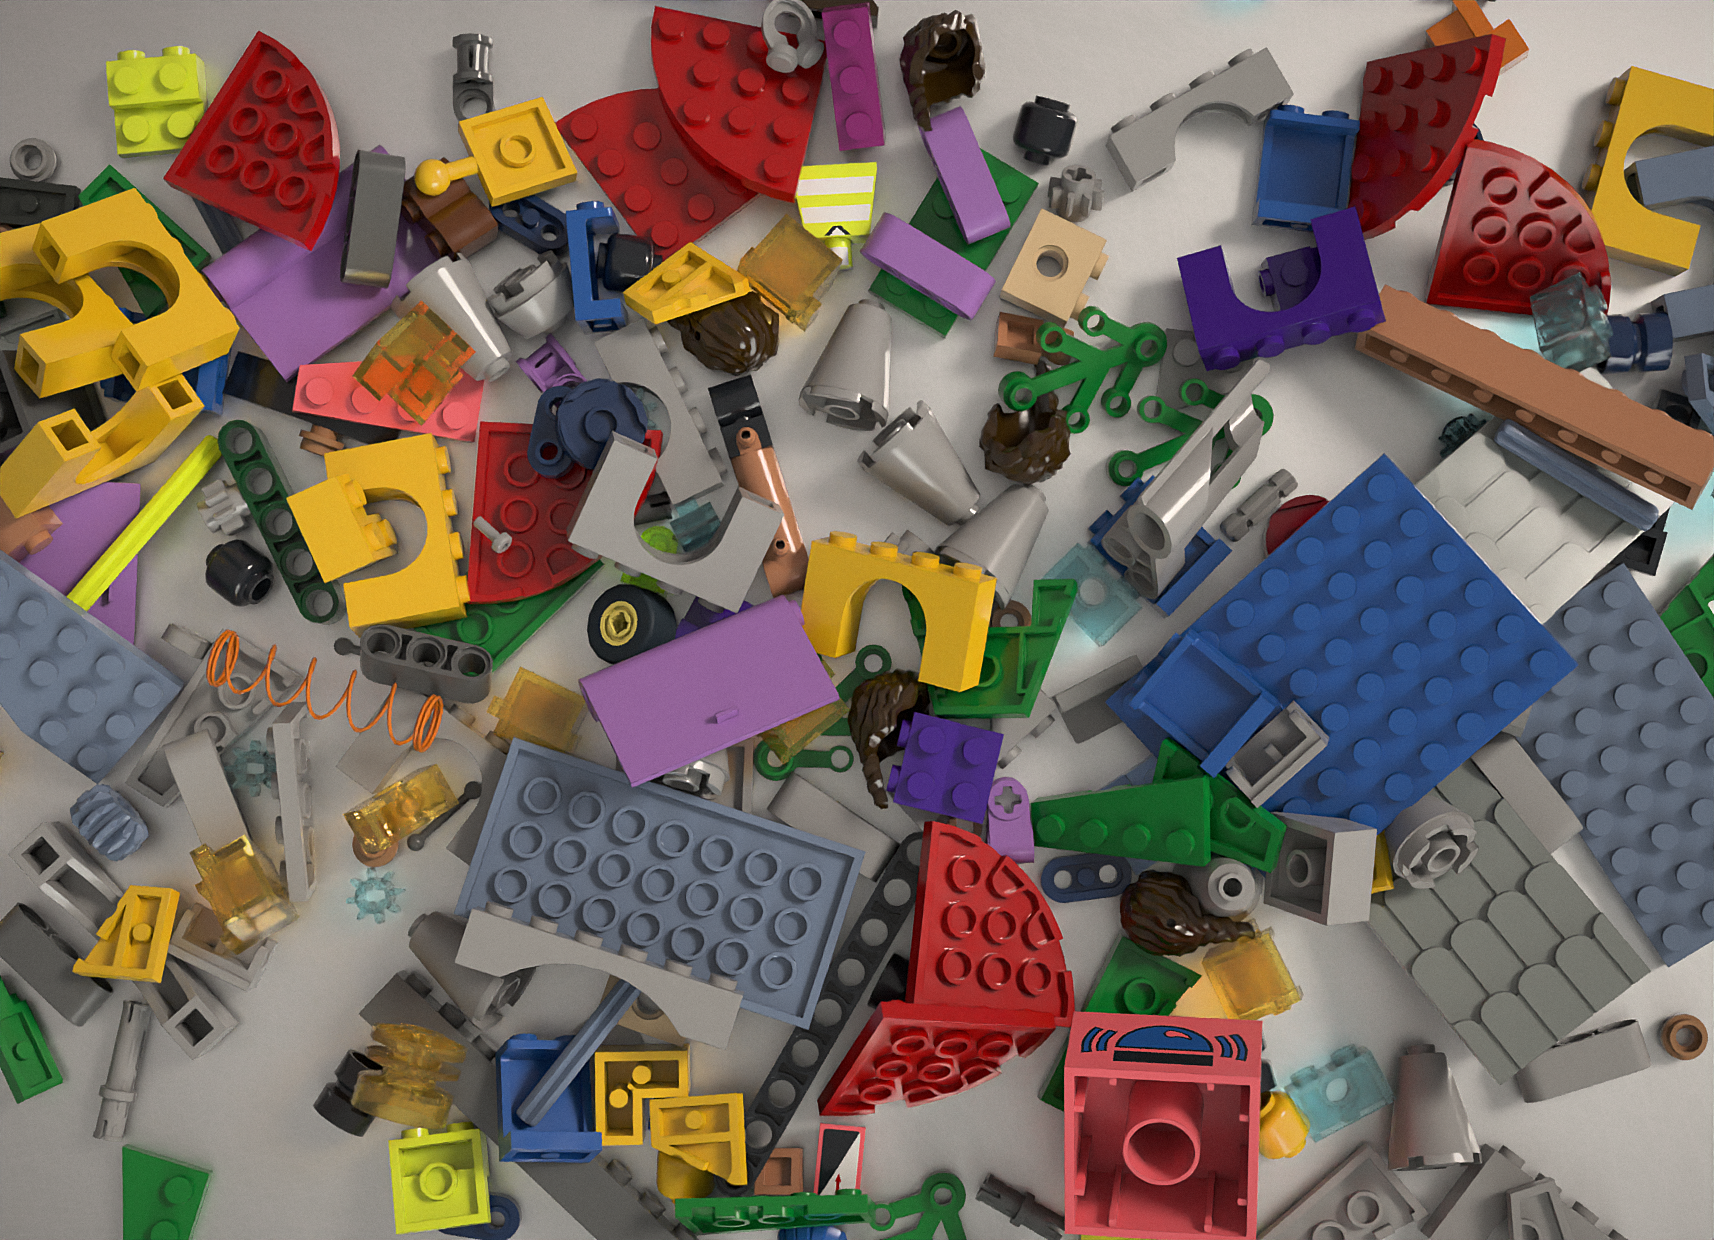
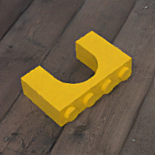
M1631 66L1619 78L1614 77L1609 86L1606 103L1610 104L1611 108L1607 121L1602 120L1597 129L1594 146L1599 147L1595 164L1590 163L1585 172L1582 189L1587 190L1585 203L1594 215L1602 233L1608 258L1676 277L1690 267L1701 225L1650 211L1638 203L1630 193L1625 182L1624 160L1632 142L1637 138L1647 135L1668 136L1703 147L1714 146V89Z
M136 188L40 223L32 250L57 284L100 268L124 267L144 274L156 283L164 293L169 309L155 317L122 329L110 355L136 392L229 353L240 329L236 324L234 315L221 304L209 288L206 277L197 272L184 254L179 241L171 237L159 221L153 206L145 202Z
M40 223L0 233V301L11 298L36 299L59 308L70 317L67 321L25 332L19 336L14 370L40 399L123 374L110 355L120 331L135 324L129 321L115 305L113 299L106 295L94 282L89 273L60 284L56 283L32 250Z
M181 373L136 392L119 412L91 432L75 409L37 422L0 467V496L15 518H19L151 464L162 455L205 406Z
M432 433L324 453L327 479L336 475L349 474L350 479H355L362 487L367 501L366 504L385 500L406 501L420 508L427 520L425 545L419 556L409 566L393 574L343 583L350 629L361 638L366 629L377 624L410 629L467 618L465 603L470 601L467 584L468 577L467 575L460 576L458 564L459 559L465 558V552L460 532H453L451 516L458 515V508L453 489L446 488L444 474L451 473L450 458L446 446L440 447Z
M832 531L829 537L811 542L801 612L805 622L802 627L818 654L837 658L855 652L862 607L868 591L880 579L896 581L907 587L916 596L922 606L926 619V636L918 681L962 692L979 684L997 578L981 574L982 567L974 564L955 563L953 567L939 563L940 557L934 554L913 552L912 556L898 553V546L891 543L871 542L870 546L858 543L857 536L854 534Z

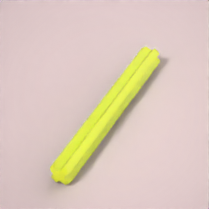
M207 435L66 596L86 611L90 609L222 456L217 438Z

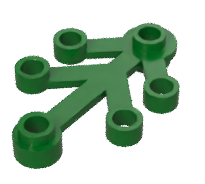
M1088 306L1078 316L1079 327L1089 336L1097 337L1103 334L1120 343L1106 350H1101L1065 333L1058 324L1046 322L1036 332L1037 343L1049 353L1061 351L1078 360L1030 378L1024 372H1010L999 383V397L1011 410L1024 411L1033 406L1038 396L1082 380L1070 404L1062 408V410L1067 411L1066 422L1071 433L1078 434L1086 430L1090 423V416L1087 410L1109 369L1124 363L1113 387L1107 389L1101 397V406L1110 416L1115 418L1123 417L1131 408L1129 393L1143 367H1149L1158 363L1167 350V337L1159 326L1151 322H1142L1128 327L1109 318L1100 308ZM1093 315H1099L1098 324L1095 327L1088 328L1087 322L1089 318ZM1051 331H1057V339L1053 343L1046 344L1045 338L1047 334ZM1152 340L1151 347L1147 351L1141 352L1140 348L1143 342ZM1022 388H1027L1026 396L1016 401V392ZM1122 396L1121 404L1116 408H1110L1112 399ZM1080 412L1079 421L1075 424H1069L1070 416L1073 413Z
M1189 378L1183 381L1178 391L1183 403L1192 406L1202 404L1213 410L1225 397V395L1208 389L1205 382L1197 378ZM1192 383H1196L1201 389L1200 397L1194 401L1189 400L1186 396V389ZM1251 394L1253 407L1257 410L1259 418L1264 421L1263 436L1272 426L1274 419L1273 409L1264 397ZM1151 395L1143 397L1137 405V414L1140 419L1148 423L1159 422L1185 434L1137 454L1129 450L1114 452L1106 462L1108 478L1117 485L1130 486L1138 477L1142 478L1145 470L1169 461L1203 421L1166 406L1160 397ZM1151 400L1159 405V412L1153 418L1147 417L1144 413L1145 404ZM1224 426L1213 437L1212 450L1216 441L1225 437ZM1229 446L1223 462L1213 468L1211 477L1232 454L1233 451ZM1124 460H1130L1134 465V471L1128 477H1123L1119 473V465ZM1241 478L1237 481L1233 488H1235L1240 483Z
M868 645L858 652L855 660L856 668L835 687L839 694V700L801 715L800 723L786 736L785 723L767 730V738L762 740L754 751V765L761 776L768 780L780 781L786 779L791 771L794 772L797 767L830 768L839 773L851 768L854 756L852 751L846 746L838 745L831 748L830 751L799 750V748L811 736H851L848 718L831 717L852 697L855 688L863 681L874 678L877 674H882L886 670L890 671L892 661L890 654L885 648L879 645ZM817 653L820 661L823 664L822 656ZM869 655H877L881 658L882 667L879 671L870 672L865 668L864 662ZM774 749L781 750L785 755V761L780 767H773L768 762V754ZM837 750H843L849 755V762L843 768L835 767L831 761L832 754Z
M936 1172L926 1178L920 1193L889 1203L886 1201L875 1202V1210L879 1208L888 1210L890 1219L883 1224L877 1222L869 1224L877 1231H886L893 1226L895 1219L923 1212L916 1228L881 1240H933L932 1237L941 1220L949 1240H967L958 1214L966 1200L964 1185L952 1173ZM940 1188H946L952 1193L950 1201L945 1204L938 1203L934 1198L935 1192Z

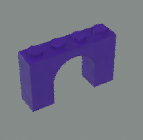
M1356 207L1310 219L1321 259L1320 278L1316 287L1306 299L1286 310L1265 312L1255 310L1242 303L1235 294L1230 269L1221 245L1177 258L1198 351L1206 371L1215 369L1228 370L1236 367L1243 361L1257 357H1275L1286 349L1304 344L1318 345L1327 341L1330 337L1347 332H1364L1370 330L1376 324L1386 322Z

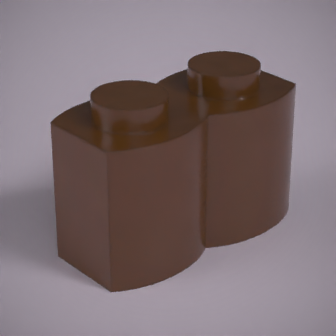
M445 157L440 159L444 164L449 163ZM414 176L404 181L400 212L409 224L414 225L417 223L427 233L424 236L425 242L436 258L441 259L448 256L452 262L457 261L456 253H462L467 258L497 239L498 223L485 204L470 190L463 178L451 181L447 190L436 196L426 195L421 192L415 184Z

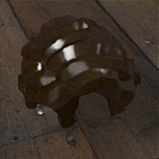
M954 10L950 14L932 15L920 20L903 37L904 47L899 58L903 81L907 88L910 105L913 108L914 120L917 121V125L921 126L925 132L933 131L930 117L931 105L941 106L944 103L948 104L953 99H960L962 95L972 98L980 90V84L985 77L986 64L978 24L973 14L964 16L960 11Z
M753 291L666 321L671 327L680 331L684 349L695 356L707 369L712 371H721L738 376L743 373L758 371L763 366V363H767L771 357L777 355L780 342L778 336L779 314L762 302L761 296Z
M1039 360L1038 365H1034L1036 376L1051 371V366L1043 360ZM1054 390L1038 396L1033 406L1024 411L1004 413L999 403L993 405L987 413L988 419L981 430V437L979 439V447L984 451L986 470L1002 474L1009 480L1029 485L1036 482L1042 483L1056 475L1057 471L1063 468V463L1071 454L1069 450L1071 431L1066 422L1067 411L1057 409L1059 399Z
M897 668L893 672L886 670L882 674H877L874 678L866 679L855 688L851 698V708L848 713L851 738L859 753L860 762L863 764L862 772L867 782V790L873 797L874 805L881 810L888 808V799L884 788L880 763L887 757L894 756L897 752L905 750V748L897 746L903 719L912 721L914 712L930 716V699L927 683L918 681L919 673L910 669L905 671Z
M1154 869L1142 871L1137 882L1131 883L1123 891L1120 898V922L1122 928L1140 949L1154 956L1175 955L1181 957L1184 954L1194 953L1199 946L1205 947L1209 943H1233L1243 936H1247L1250 939L1255 938L1254 927L1249 922H1235L1229 917H1219L1213 914L1203 915L1199 899L1193 896L1187 879L1171 872H1159Z

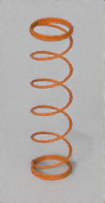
M229 629L224 631L217 638L211 649L206 668V678L211 686L218 688L227 681L233 693L241 695L253 689L265 676L268 698L277 707L291 703L306 686L307 707L312 717L317 720H322L333 714L347 697V718L352 729L358 733L364 732L375 725L387 709V728L394 744L401 746L413 739L414 750L421 753L431 746L438 732L443 714V700L441 696L433 694L427 698L419 712L413 734L404 741H398L393 736L391 724L393 698L397 689L396 682L393 683L390 694L375 719L368 726L357 728L352 722L350 706L352 687L357 675L356 669L352 671L349 684L337 704L327 714L320 716L313 712L310 703V684L312 673L317 663L316 657L312 658L308 674L296 693L286 702L279 703L272 698L269 681L270 667L277 651L276 644L272 645L267 664L260 676L251 686L244 690L235 689L230 680V675L234 669L239 652V637L237 633ZM230 636L226 650L225 667L219 678L215 681L216 662L224 643ZM434 709L429 730L421 743L424 726Z

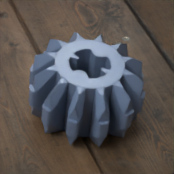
M97 784L91 790H86L70 808L72 823L79 829V834L84 836L89 845L94 846L101 855H105L109 860L122 861L129 854L132 855L142 846L141 843L149 837L146 822L140 817L139 812L132 807L128 800L121 796L119 791H114L109 785Z

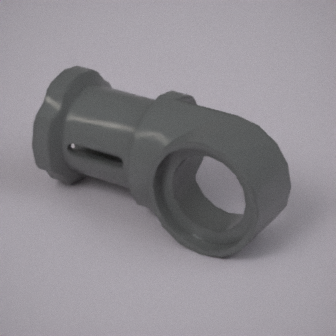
M472 33L453 37L452 46L457 49V73L453 75V109L457 120L468 119L462 114V107L465 101L474 97L481 98L486 102L487 110L485 114L496 111L493 102V76L489 74L488 50L493 47V39L489 36Z

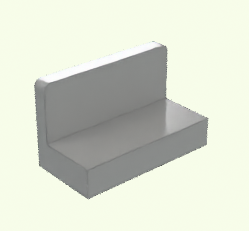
M1133 655L1052 696L1075 743L1080 744L1123 722L1105 701L1143 667L1137 655Z

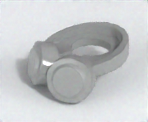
M773 0L767 6L762 17L761 31L769 49L766 57L768 66L775 71L787 73L793 71L798 64L803 68H809L814 65L823 53L824 44L817 39V23L808 6L801 0ZM790 14L799 20L801 28L796 34L799 44L797 49L788 45L786 36L776 30L774 22L778 16Z

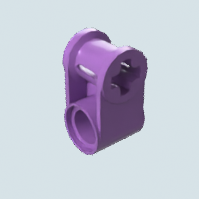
M551 333L545 337L546 343L526 359L520 357L515 361L541 393L554 386L573 388L587 381L575 367L576 363ZM561 401L554 404L557 409Z
M1012 777L997 778L992 783L986 808L988 824L986 825V844L995 849L1001 856H1009L1016 864L1034 863L1032 822H1030L1027 791L1018 780ZM1010 786L1013 794L1020 796L1019 801L1012 802L1010 810H1004L1000 802L994 801L995 796L1002 795L1003 787Z

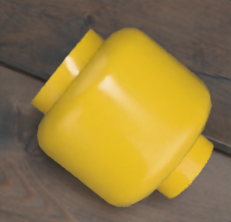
M1282 1091L1262 1092L1260 1103V1154L1268 1159L1296 1156L1306 1145L1305 1138L1308 1135L1310 1126L1307 1116L1288 1094Z
M658 1151L657 1188L662 1195L670 1198L673 1204H675V1199L706 1198L713 1192L716 1185L713 1173L687 1164L685 1160L676 1156H670Z

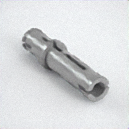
M123 1000V1010L106 1085L100 1086L98 1094L103 1098L96 1129L93 1132V1137L97 1139L104 1137L103 1140L123 1141L130 1102L136 1101L137 1091L133 1090L152 1011L147 1003L142 1005L143 1002Z

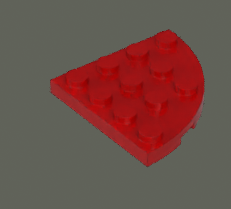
M655 6L651 25V60L660 99L678 132L692 149L711 166L715 167L718 165L729 174L741 179V185L771 198L795 203L828 61L825 40L818 39L824 44V50L820 59L809 68H803L798 64L793 71L782 73L770 68L766 62L769 49L763 39L761 27ZM778 31L786 36L788 45L795 49L798 48L799 44L796 34Z
M258 31L163 179L170 187L308 251H312L330 214L337 190L340 170V143L331 105L317 80L296 55L276 39Z
M1489 34L1367 62L1363 78L1364 88L1359 117L1360 128L1357 134L1355 157L1351 170L1352 180L1347 209L1356 207L1364 240L1377 237L1396 228L1395 221L1399 220L1410 210L1417 212L1421 210L1452 176L1464 157L1466 145L1472 143L1479 129L1474 127L1473 124L1481 108L1484 96H1493L1502 64L1506 38Z
M658 88L633 90L598 99L572 111L555 122L560 135L635 235L648 237L652 240L654 254L662 255V262L689 242L696 245L763 195L741 185V179L729 174L718 165L715 167L711 166L692 149L668 116L660 99Z
M1474 139L1472 143L1467 144L1464 157L1457 168L1425 290L1426 304L1595 322L1600 315H1607L1611 293L1608 256L1596 219L1583 198L1554 170L1531 156L1489 141Z
M480 421L467 580L470 596L468 604H496L517 601L544 593L583 573L603 557L599 555L597 559H592L573 550V543L568 541L566 531L594 470H587L575 463L573 468L560 478L550 479L538 474L530 465L527 456L533 424ZM647 430V433H645V440L642 444L655 450L657 461L635 507L634 519L644 504L654 481L657 462L661 454L663 439L661 430ZM553 445L546 447L543 451V459H554L558 453L557 447ZM481 516L500 534L504 532L512 537L509 548L502 553H496L491 548L493 542L473 525L475 519Z
M925 821L905 1003L926 1005L945 1003L948 1006L957 1007L988 1006L991 1009L1004 1010L1028 1008L1036 1012H1052L1055 1026L1071 1028L1075 1011L1072 971L1066 970L1065 959L1059 940L1063 939V936L1041 892L1028 875L1009 856H1001L995 849L981 841V837L956 826L936 821Z
M901 1000L880 1002L818 1097L819 1116L875 1114V1105L905 1100L907 1108H912L979 1086L1002 1074L1000 1065L1017 1055L1026 1058L1040 1047L1056 1029L1053 1013L1036 1012L1028 1008L1004 1010L991 1009L988 1006H948L945 1003L930 1005L910 1004Z

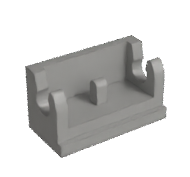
M1293 700L1236 752L1225 765L1228 768L1226 773L1258 808L1328 745L1329 737Z
M195 903L191 910L187 909L183 914L169 942L167 953L244 991H249L257 987L279 942L206 906Z

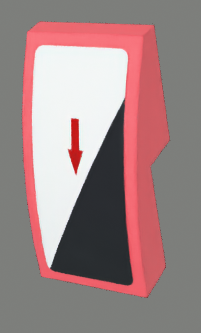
M820 1123L813 1193L817 1195H835L834 1192L840 1189H860L866 1127Z

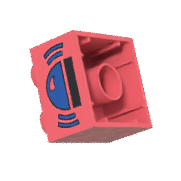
M1074 1011L1064 1065L1065 1234L1156 1240H1256L1263 1021Z

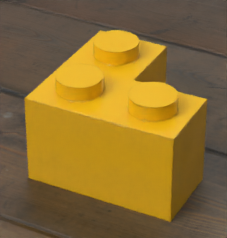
M349 474L336 475L286 498L324 583L349 576L397 554L394 544H397V537L392 525L387 519L382 520L379 513L366 514L363 506L366 505L367 501L363 489L355 479H350Z
M684 1043L683 1047L675 1044L600 1045L596 1049V1132H602V1146L643 1145L646 1136L645 1098L689 1097L691 1089L690 1043Z

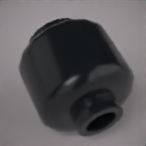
M1036 95L1034 102H1025L1021 106L1013 134V142L1017 147L1025 150L1023 159L1049 166L1051 157L1064 158L1068 155L1077 126L1076 116L1069 112L1070 104Z
M613 233L608 238L607 243H599L595 278L602 279V284L607 291L622 293L662 263V255L654 254V244L648 237Z
M236 539L225 544H219L207 556L205 572L207 585L232 605L244 607L249 604H258L272 590L275 582L273 563L267 556L248 542Z

